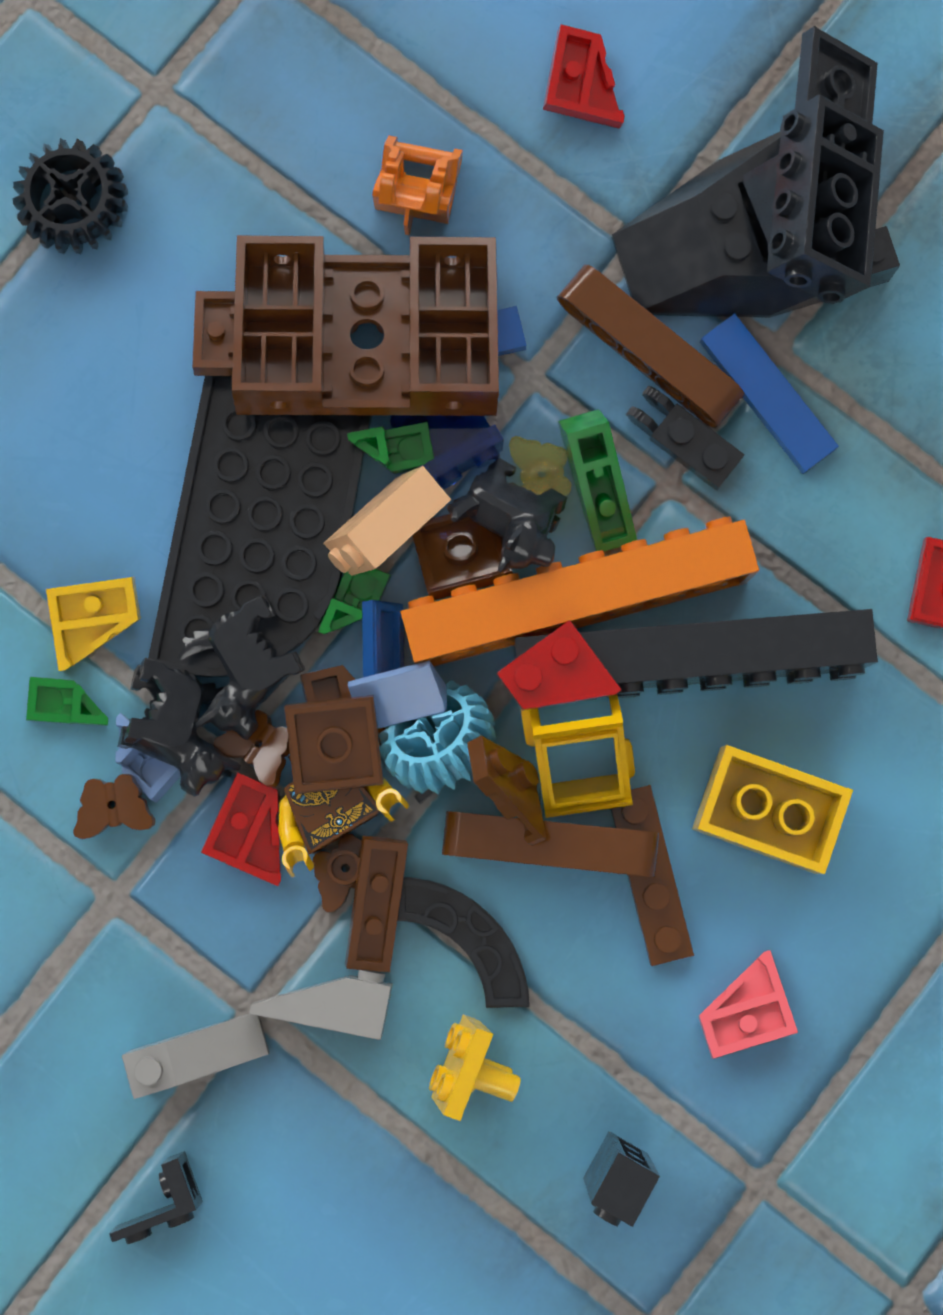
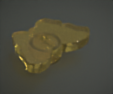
M520 436L511 438L509 443L510 455L513 462L522 470L520 472V481L524 483L523 487L532 490L536 495L550 488L565 496L571 493L572 484L564 476L563 469L568 458L566 449L548 442L541 445L537 440H526ZM544 472L546 475L545 477H539L538 473Z

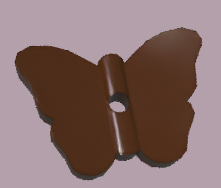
M255 710L259 726L248 740H244L238 733L231 730L216 737L213 744L228 757L244 758L245 762L254 766L260 782L267 787L275 788L280 782L281 772L286 765L285 757L290 754L287 728L282 726L276 728L272 725L271 717L267 713Z
M119 775L114 782L106 783L101 779H90L85 783L80 797V802L83 806L78 810L77 823L73 830L75 837L80 839L93 838L101 834L108 826L118 827L122 823L136 830L151 829L155 825L156 820L149 811L146 799L141 797L142 789L137 784L133 775ZM112 801L116 804L114 808L111 807Z
M353 834L344 835L339 841L338 848H334L330 853L320 851L313 857L315 877L320 881L318 889L322 896V907L328 913L336 912L346 902L350 889H355L362 841ZM344 865H349L350 870L348 872H343Z

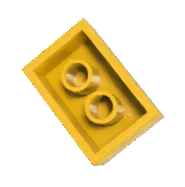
M725 745L719 749L692 830L808 872L825 875L853 790Z

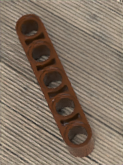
M585 264L556 297L559 304L572 317L706 425L717 428L743 398L744 392L742 388L732 378L594 267Z
M446 811L442 855L655 877L659 833L543 821L547 839L535 845H530L524 840V824L519 818L507 820L502 816Z

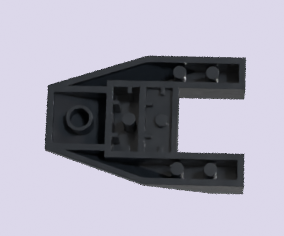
M781 132L718 160L612 234V241L630 296L652 315L730 317L735 313L737 317L770 318L822 302L818 297L800 288L789 286L784 280L767 273L768 242L743 184L744 174L779 155ZM887 226L875 229L871 287L889 282L900 267Z

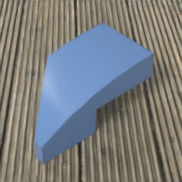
M122 713L116 717L119 737L121 728L128 726L130 719ZM119 747V751H116L115 762L122 766V773L133 775L142 792L156 803L181 777L180 771L176 767L150 757L134 748L124 749Z

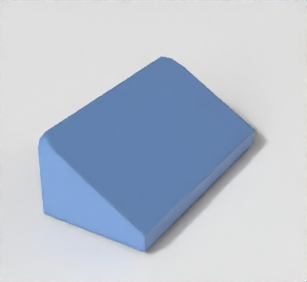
M430 661L348 682V689L352 697L374 695L378 729L443 713L447 709L446 684Z

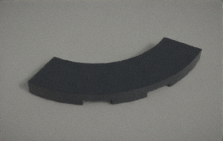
M404 877L397 921H408L429 926L455 941L469 956L479 974L485 994L486 1008L530 1007L527 981L520 958L511 940L499 923L477 902L453 888L430 880Z

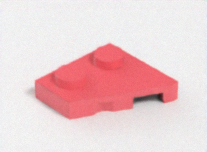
M770 950L763 952L698 1016L712 1059L798 1033Z

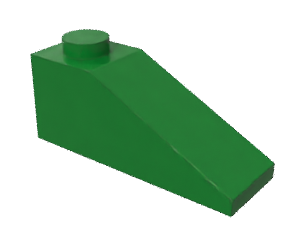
M599 409L558 421L568 464L595 551H608L636 541L637 536L609 421Z

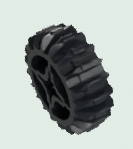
M60 138L58 149L53 151L49 145L44 143L43 151L45 155L39 158L37 155L29 153V159L33 164L31 168L19 166V173L25 180L13 182L14 190L20 194L12 198L13 205L17 210H20L17 214V219L22 226H27L26 232L32 239L40 237L39 242L46 249L55 244L57 251L65 254L71 244L75 253L81 255L83 243L88 242L92 249L97 250L99 245L96 238L100 235L107 240L112 239V234L108 229L110 225L122 227L123 222L116 213L128 212V205L122 199L128 195V188L124 183H121L124 175L120 168L114 167L115 162L109 154L102 155L100 148L94 144L86 150L84 142L77 138L72 148H69L66 140ZM77 170L73 174H61L66 171ZM49 183L51 192L44 201L45 206L40 210L41 196L46 185ZM102 183L101 199L93 211L90 207V201L97 193L95 188ZM60 188H63L68 194L71 193L74 197H77L82 206H79L73 199L70 200L68 197H65ZM73 218L81 220L72 224H63Z

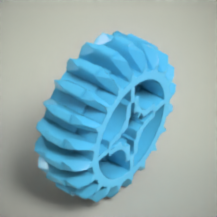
M453 680L446 684L447 709L443 713L384 727L386 730L378 734L382 744L380 747L381 758L386 764V769L393 777L397 778L401 785L406 786L408 789L413 787L414 790L419 791L421 794L427 791L428 788L439 794L444 785L455 790L456 781L461 778L471 781L470 771L472 769L467 742L481 735L491 741L497 738L493 728L495 725L494 717L488 709V705L481 696H478L466 684L460 686Z

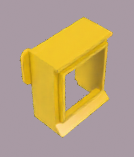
M617 694L608 696L611 716L541 726L538 708L521 710L525 742L527 745L535 747L546 818L633 805L630 788V778L635 774L631 741L624 737L623 718ZM613 737L618 774L552 783L547 747Z

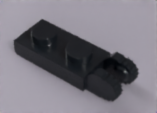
M647 386L642 396L650 405L666 415V418L658 426L643 410L632 406L626 413L628 419L648 434L654 444L713 489L718 490L745 454L678 403L674 405L659 390L652 386Z

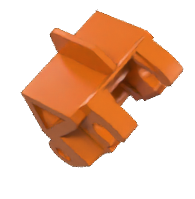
M389 135L384 143L382 168L372 194L375 210L405 215V235H410L414 217L448 224L461 168L463 150L454 148L453 152L398 142V137ZM403 160L434 166L431 178L426 179L406 175Z

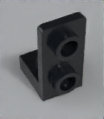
M185 1151L168 1157L161 1164L163 1171L159 1173L162 1191L167 1199L172 1197L174 1203L117 1225L109 1233L112 1242L125 1238L127 1244H132L152 1234L151 1227L167 1222L168 1227L172 1228L194 1218L192 1211H195L203 1200Z

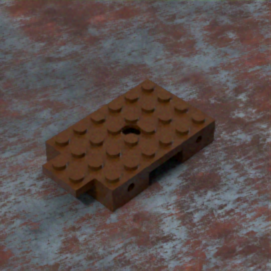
M237 235L235 291H195L192 364L194 376H232V395L236 415L497 416L499 364L496 237H410V255H325L324 236ZM365 323L376 325L378 331L384 334L381 344L373 349H361L354 345L350 335L358 329L359 325Z

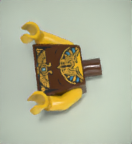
M385 778L382 785L295 794L294 782L284 787L286 795L279 803L278 833L284 851L282 863L290 877H295L293 867L299 861H304L308 870L311 871L314 868V864L309 854H315L381 813L390 822L394 821L395 819L390 815V808L396 803H401L408 809L409 804L397 790L393 789Z

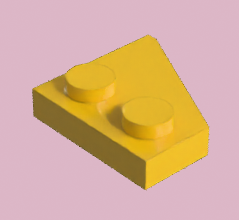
M135 577L46 589L58 671L71 668L141 619Z

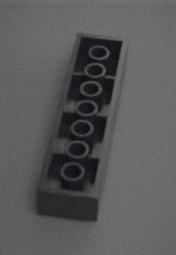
M872 609L579 632L621 688V691L617 693L618 698L640 696V693L644 692V688L657 687L658 695L682 693L683 689H688V685L700 684V691L727 689L726 686L733 685L732 681L742 680L744 688L769 686L770 682L777 681L779 677H786L787 684H802L813 682V679L821 678V674L828 673L830 681L855 679L857 675L865 674V668L878 662ZM548 635L515 638L514 659ZM597 698L585 699L580 701L596 700Z

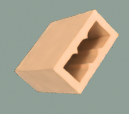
M424 466L402 474L389 483L324 542L325 546L330 550L328 557L338 570L343 573L348 571L351 576L374 570L451 499Z

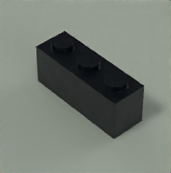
M608 1131L583 1179L591 1204L596 1207L593 1212L598 1217L617 1227L621 1221L633 1227L660 1175L647 1152Z

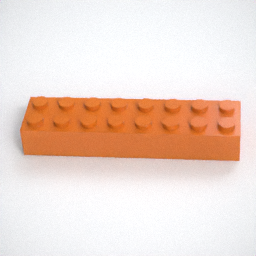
M730 516L715 519L705 524L706 529L690 534L689 528L677 529L664 534V540L647 545L646 539L632 541L622 545L621 552L605 556L603 550L587 553L578 557L579 563L562 568L561 562H554L548 567L540 566L536 568V575L522 579L519 578L518 573L504 575L493 580L494 586L477 590L475 584L459 587L450 591L451 598L436 602L433 596L408 602L409 609L400 612L414 664L430 661L435 667L514 646L515 638L549 635L569 620L578 629L747 584L759 571L745 519L737 522H732Z

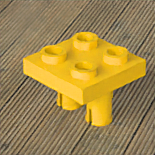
M464 1014L459 1024H452L445 1042V1048L449 1049L443 1066L439 1064L436 1066L429 1084V1090L433 1091L431 1098L442 1114L461 1121L471 1092L475 1089L512 1102L517 1095L521 1082L519 1076L512 1074L513 1070L510 1067L485 1058L494 1034L482 1022Z

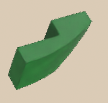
M428 422L385 430L382 426L347 433L348 440L394 474L409 472L421 466H424L425 469L436 467Z
M379 569L352 576L348 571L344 573L336 595L330 601L318 632L328 634L362 620V601H381L391 574Z
M30 677L26 721L108 726L109 718L74 680Z

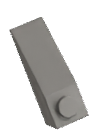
M359 970L358 976L348 975L256 1001L251 1004L249 1014L381 1040L393 983L384 982L385 974Z
M246 1014L132 1049L123 1054L122 1059L133 1098L136 1099L268 1055L270 1052L259 1016Z

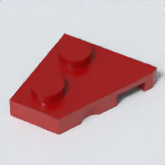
M560 25L557 31L543 110L620 129L624 123L625 116L623 110H619L613 91L615 81L611 69L606 64L605 56L607 53L601 34Z
M570 620L497 672V676L523 711L603 696H614L621 691V688Z
M237 772L201 853L279 886L281 872L278 833V790L267 787L263 783Z

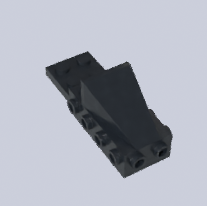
M813 26L802 34L795 109L783 116L780 126L779 155L744 174L743 184L768 242L767 273L784 280L789 286L800 288L818 297L824 303L835 304L871 287L884 130L872 124L878 63Z

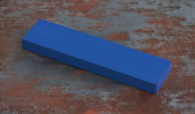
M735 313L701 338L700 344L718 367L742 388L744 392L743 399L802 474L806 473L839 447Z

